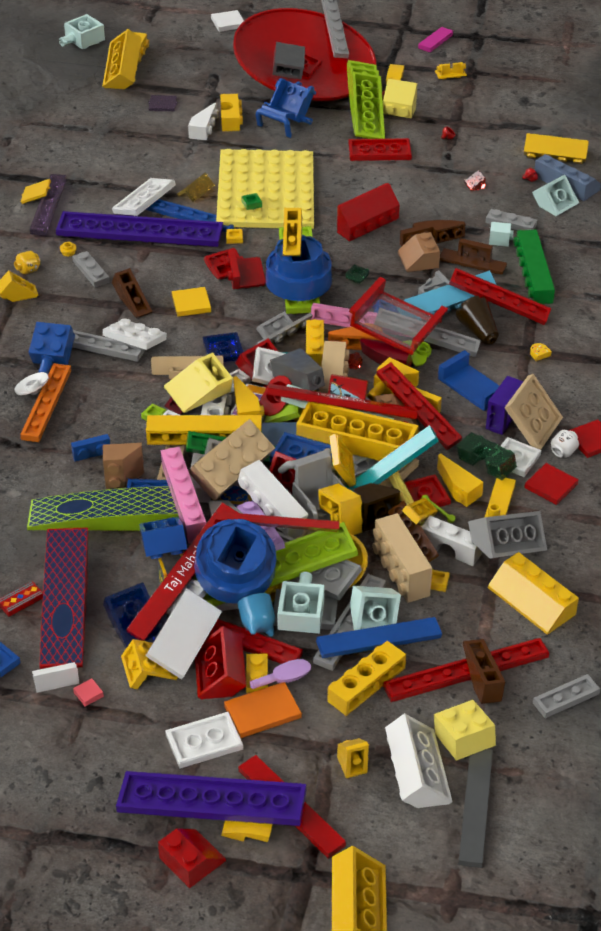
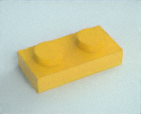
M246 654V693L267 688L268 684L252 689L250 681L268 675V654Z

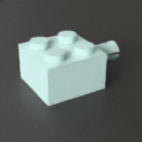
M88 14L64 23L65 36L59 38L61 40L59 43L62 47L73 43L81 49L98 44L105 40L104 24Z
M309 572L300 573L299 582L283 581L277 613L278 630L320 634L325 585L311 584L313 576Z

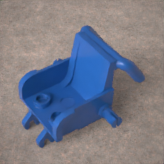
M280 78L275 85L276 89L270 103L264 102L261 109L256 111L257 126L260 127L263 126L262 116L284 123L286 137L291 138L292 133L288 118L298 123L304 122L311 125L313 119L305 115L313 95H316V91L313 86L305 88L302 87V83L299 81L294 84Z

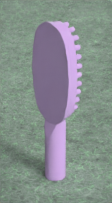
M304 659L285 662L277 666L272 674L250 681V687L255 689L275 681L277 683H289L299 680L309 673L311 665Z

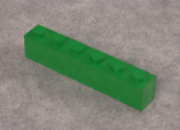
M537 229L517 230V235L514 237L513 242L514 247H517L516 255L519 257V266L522 267V276L525 277V287H528V297L540 304H553L555 288Z

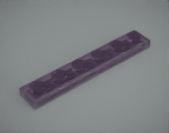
M50 174V189H48L47 196L42 197L30 227V234L38 236L47 235L67 181L66 175Z

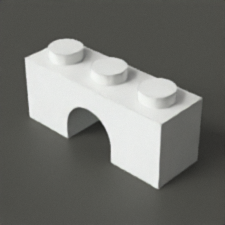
M429 516L421 526L436 551L440 549L443 543L448 544L454 549L456 560L474 566L482 555V551L471 541L470 531Z

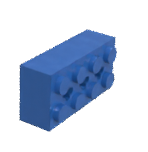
M179 517L139 524L146 557L150 556L151 559L161 558L163 553L169 552L171 555H178L184 553L183 550L187 549L184 527Z

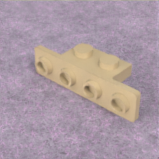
M204 356L152 357V375H169V379H173L194 361ZM216 356L224 366L223 356Z

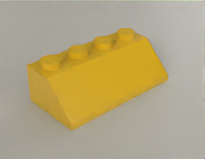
M129 29L110 42L102 85L104 88L126 89L135 82L141 37Z
M527 133L524 155H527L528 158H536V156L542 157L546 154L561 162L570 160L573 163L582 164V162H586L589 141Z
M520 552L504 561L488 585L492 592L547 635L577 613L579 598Z
M354 846L332 857V931H387L386 865Z

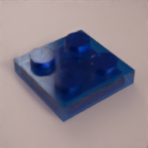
M237 332L202 337L206 355L214 353L215 356H223L224 362L237 361L240 354L243 353Z

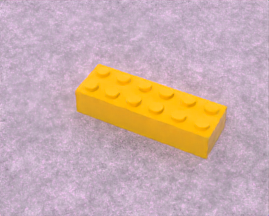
M308 401L296 423V435L330 444V436L337 434L353 455L380 461L418 434V425Z

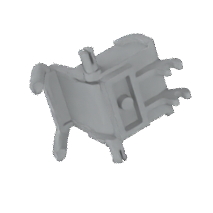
M326 448L321 452L300 459L286 461L279 467L278 472L284 474L289 469L295 470L292 496L308 513V519L330 521V514L319 508L318 489L338 483L344 487L347 486L343 478L338 479L332 472L331 450Z

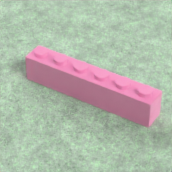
M180 447L160 450L162 468L176 510L183 524L187 542L190 544L206 525V520Z

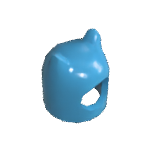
M252 594L238 601L241 621L246 630L253 635L264 632L268 636L274 635L275 612L270 594Z

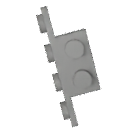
M285 311L257 327L256 330L263 337L257 344L267 338L272 343H279L286 335L291 336L297 329H304L306 327V320H310L313 315L309 313L293 322Z

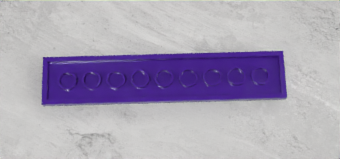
M63 211L56 228V235L218 247L223 230V222Z

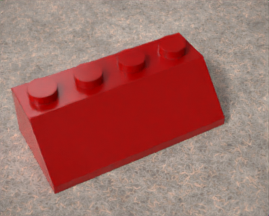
M385 183L338 205L337 233L350 242L398 219L400 204L391 185Z

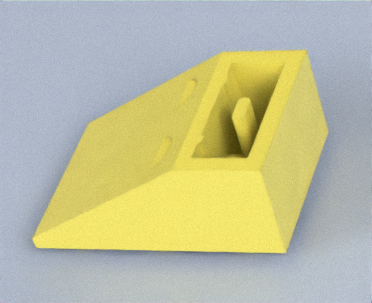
M210 353L194 361L165 384L164 388L182 412L185 413L231 392L233 378L214 353Z

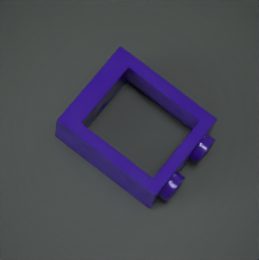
M506 376L488 401L487 430L501 435L504 434L513 421L505 406L524 381Z

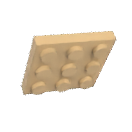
M534 374L527 376L505 406L506 411L528 443L540 450L563 418Z

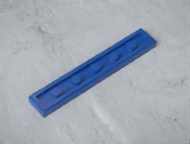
M158 199L145 209L184 220L216 222L217 217L215 214ZM233 224L229 226L223 225L222 231L226 232V229H234L235 227Z
M432 617L318 636L316 643L322 658L374 650L386 641H389L394 646L439 639L442 636V632L436 618Z

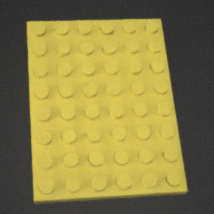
M221 149L216 222H223V225L226 226L233 224L234 227L279 228L284 227V208H302V227L311 226L314 229L313 151ZM257 193L262 201V207L246 210L241 201V196Z

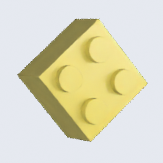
M474 700L434 714L435 735L456 761L496 746L495 724Z

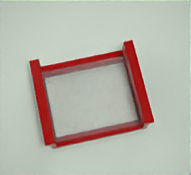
M379 277L349 309V312L352 313L350 326L413 355L414 351L439 322H442V317L448 311V308L441 306L434 315L384 292L386 279Z

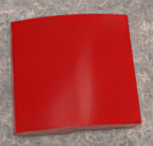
M235 247L228 249L235 250L236 259H243V256H239ZM228 250L204 257L209 270L218 280L228 277L227 272L229 270L225 266V257H227Z

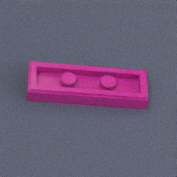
M441 27L420 42L418 48L432 52L453 36V31Z

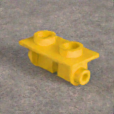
M463 62L452 63V68H450V63L439 64L436 67L437 70H435L438 79L443 80L467 76L464 71L466 64Z

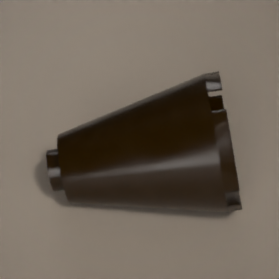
M474 296L467 299L461 304L462 308L460 311L457 309V319L484 344L495 343L499 333L487 299L482 296L483 298Z

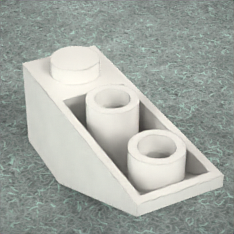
M213 103L191 118L188 125L189 139L207 140L208 136L211 135L212 126H215V119L218 118L219 114L218 109H216V103Z

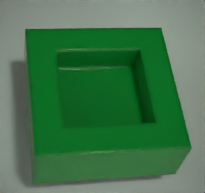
M257 193L241 196V201L246 210L262 207V201Z

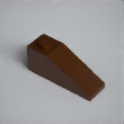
M131 269L115 273L112 285L119 298L132 314L139 318L152 313Z
M484 639L463 641L473 688L480 703L502 702L506 682Z

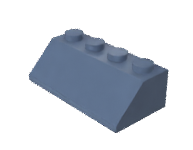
M545 154L535 160L534 170L538 174V179L549 183L566 175L576 197L582 201H585L601 190V183L595 178Z

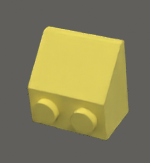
M388 79L383 99V114L412 118L416 110L417 83Z

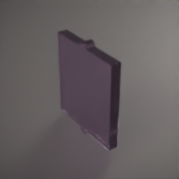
M151 95L150 101H148L149 111H175L177 96Z

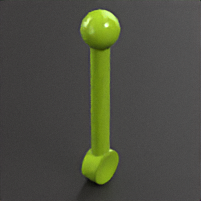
M428 495L422 496V498H426L447 518L449 523L455 521L454 515H449L429 499Z

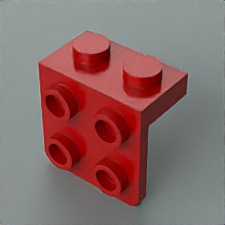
M228 250L227 257H225V266L228 267V280L231 281L233 289L259 287L266 284L260 257L236 259L235 250Z

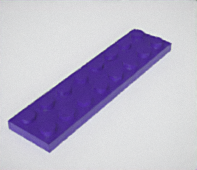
M126 771L117 800L116 810L119 813L300 826L307 787L306 784Z

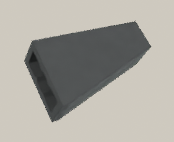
M301 348L270 360L273 377L279 375L286 376L292 385L305 390L313 391L325 386L322 367Z

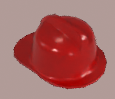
M281 375L274 377L269 382V384L281 386L292 385L289 378ZM267 385L260 398L259 405H263L265 416H272L279 413L285 404L288 403L281 401L279 396L268 395Z

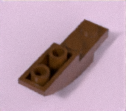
M430 220L413 223L412 228L400 230V245L403 246L415 234L431 232L436 244L465 237L466 223L456 220Z

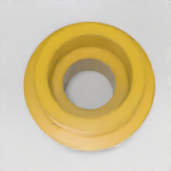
M64 242L60 246V252L67 257L73 256L77 249L76 245L72 242Z

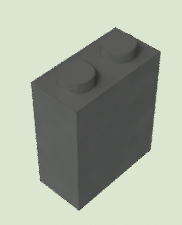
M276 42L272 75L301 80L304 70L305 47Z

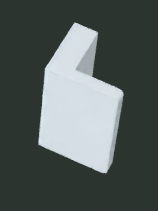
M75 662L32 671L37 693L79 684L78 669Z

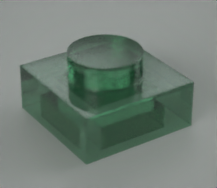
M355 264L346 272V279L359 284L369 276L368 269Z

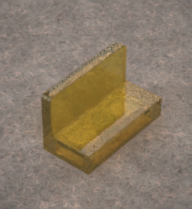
M205 172L177 193V195L180 196L186 193L191 201L194 202L215 185Z

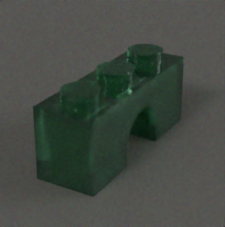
M473 432L469 433L456 445L459 459L472 466L481 460H485L487 473L500 480L506 478L517 467L515 453Z

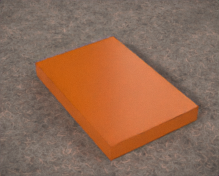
M285 682L224 701V707L229 712L240 738L302 718V713Z

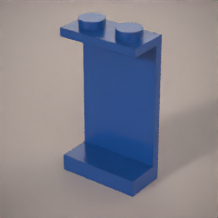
M464 350L440 364L438 379L481 410L486 411L488 409V401L499 385L469 365L470 353Z

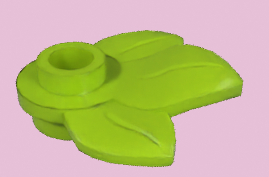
M404 341L403 343L411 346L412 341ZM422 342L414 351V354L411 355L414 366L417 367L425 364L427 357L431 355V347L428 343Z

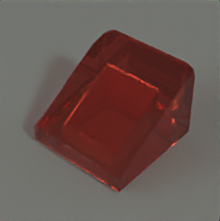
M477 171L464 180V183L470 191L485 188L486 178L480 171Z

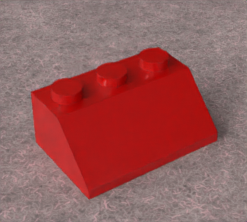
M224 626L205 640L195 657L197 694L199 699L232 697L247 686L242 636Z

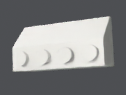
M260 460L240 470L238 478L240 487L247 491L252 500L263 509L265 515L307 519L308 513ZM277 527L284 534L293 538L302 536L304 531L303 529Z
M404 713L385 727L402 801L416 808L452 803L434 729Z

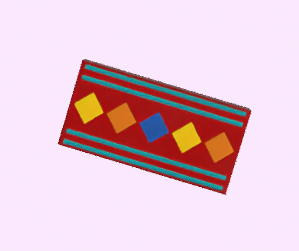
M32 581L0 598V608L10 617L43 599V592Z

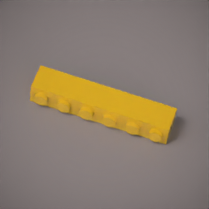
M147 415V445H186L188 431L228 437L249 419L262 432V415Z

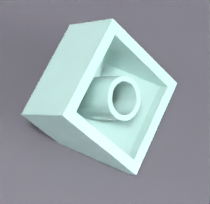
M566 175L532 192L539 207L555 216L579 204Z
M353 586L350 610L354 630L396 624L401 594L392 588Z

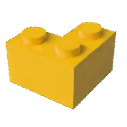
M339 483L318 489L319 508L330 514V521L344 522L349 533L352 535L362 533L361 496Z

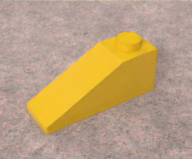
M284 208L283 256H300L302 208Z
M237 376L233 377L237 415H262L264 417L263 405H259V398Z
M441 453L438 455L437 470L451 496L466 507L479 499L483 493L484 482Z

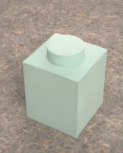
M491 222L489 245L509 247V240H513L514 230H511V223Z

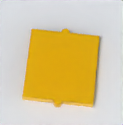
M47 179L25 187L21 203L24 204L47 196L51 180Z

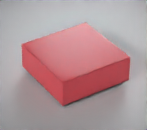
M92 678L73 688L74 694L85 707L104 697L103 691Z

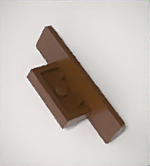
M462 238L459 240L458 251L444 248L440 254L441 261L477 270H490L494 274L502 275L507 267L506 262L492 259L493 245Z
M402 501L390 509L388 513L389 515L398 513L428 562H431L439 554L420 524L416 525L402 511L407 505L405 501Z

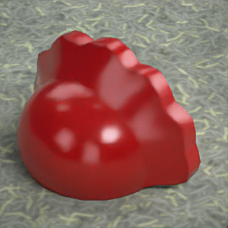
M446 126L443 128L442 139H453L455 137V132L450 127Z
M528 168L522 179L534 182L538 179V174L534 169Z

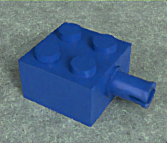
M36 322L28 353L33 363L40 364L38 373L44 372L48 375L53 363L68 365L75 339L71 325Z

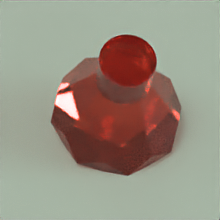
M358 352L349 354V360H346L349 363L350 369L357 370L363 363V359Z

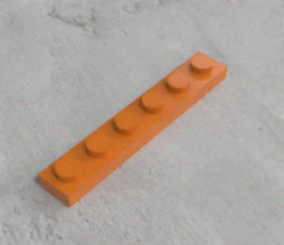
M53 363L48 374L49 379L42 387L20 434L21 440L40 442L69 378L71 365Z

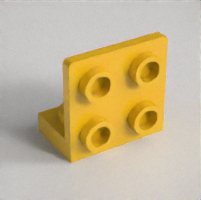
M132 639L121 655L130 688L138 689L142 682L146 680L147 675L173 680L178 679L177 676L145 656L153 644L151 642Z

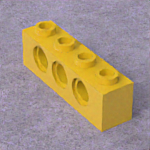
M386 641L381 646H377L370 655L363 657L356 666L348 669L341 678L333 681L328 686L327 702L347 716L382 688L384 681L393 679L405 669L406 654L389 641Z

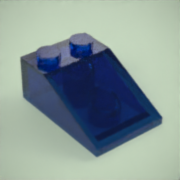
M143 582L104 598L103 606L125 648L128 647L132 639L139 640L128 633L127 628L150 599ZM161 621L147 638V642L153 643L163 627Z

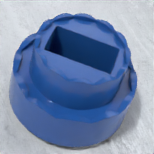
M302 235L300 256H283V239L277 242L275 250L269 254L266 260V285L273 294L287 300L306 301L320 297L332 285V262L327 252L323 251L322 244L319 241Z
M228 519L220 521L207 529L198 543L194 562L196 578L206 593L225 603L237 604L239 600L246 596L264 593L271 585L275 575V545L262 527L248 520ZM242 554L243 558H237L236 555Z

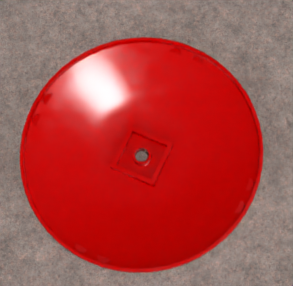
M278 8L254 14L240 24L233 40V50L238 63L257 82L275 91V85L280 78L294 84L299 81L302 83V87L308 88L313 86L315 88L316 95H313L312 98L315 101L337 100L349 97L348 60L376 65V57L370 44L358 31L342 22L349 56L348 58H334L325 15L306 9ZM276 42L305 47L304 70L301 80L272 75Z

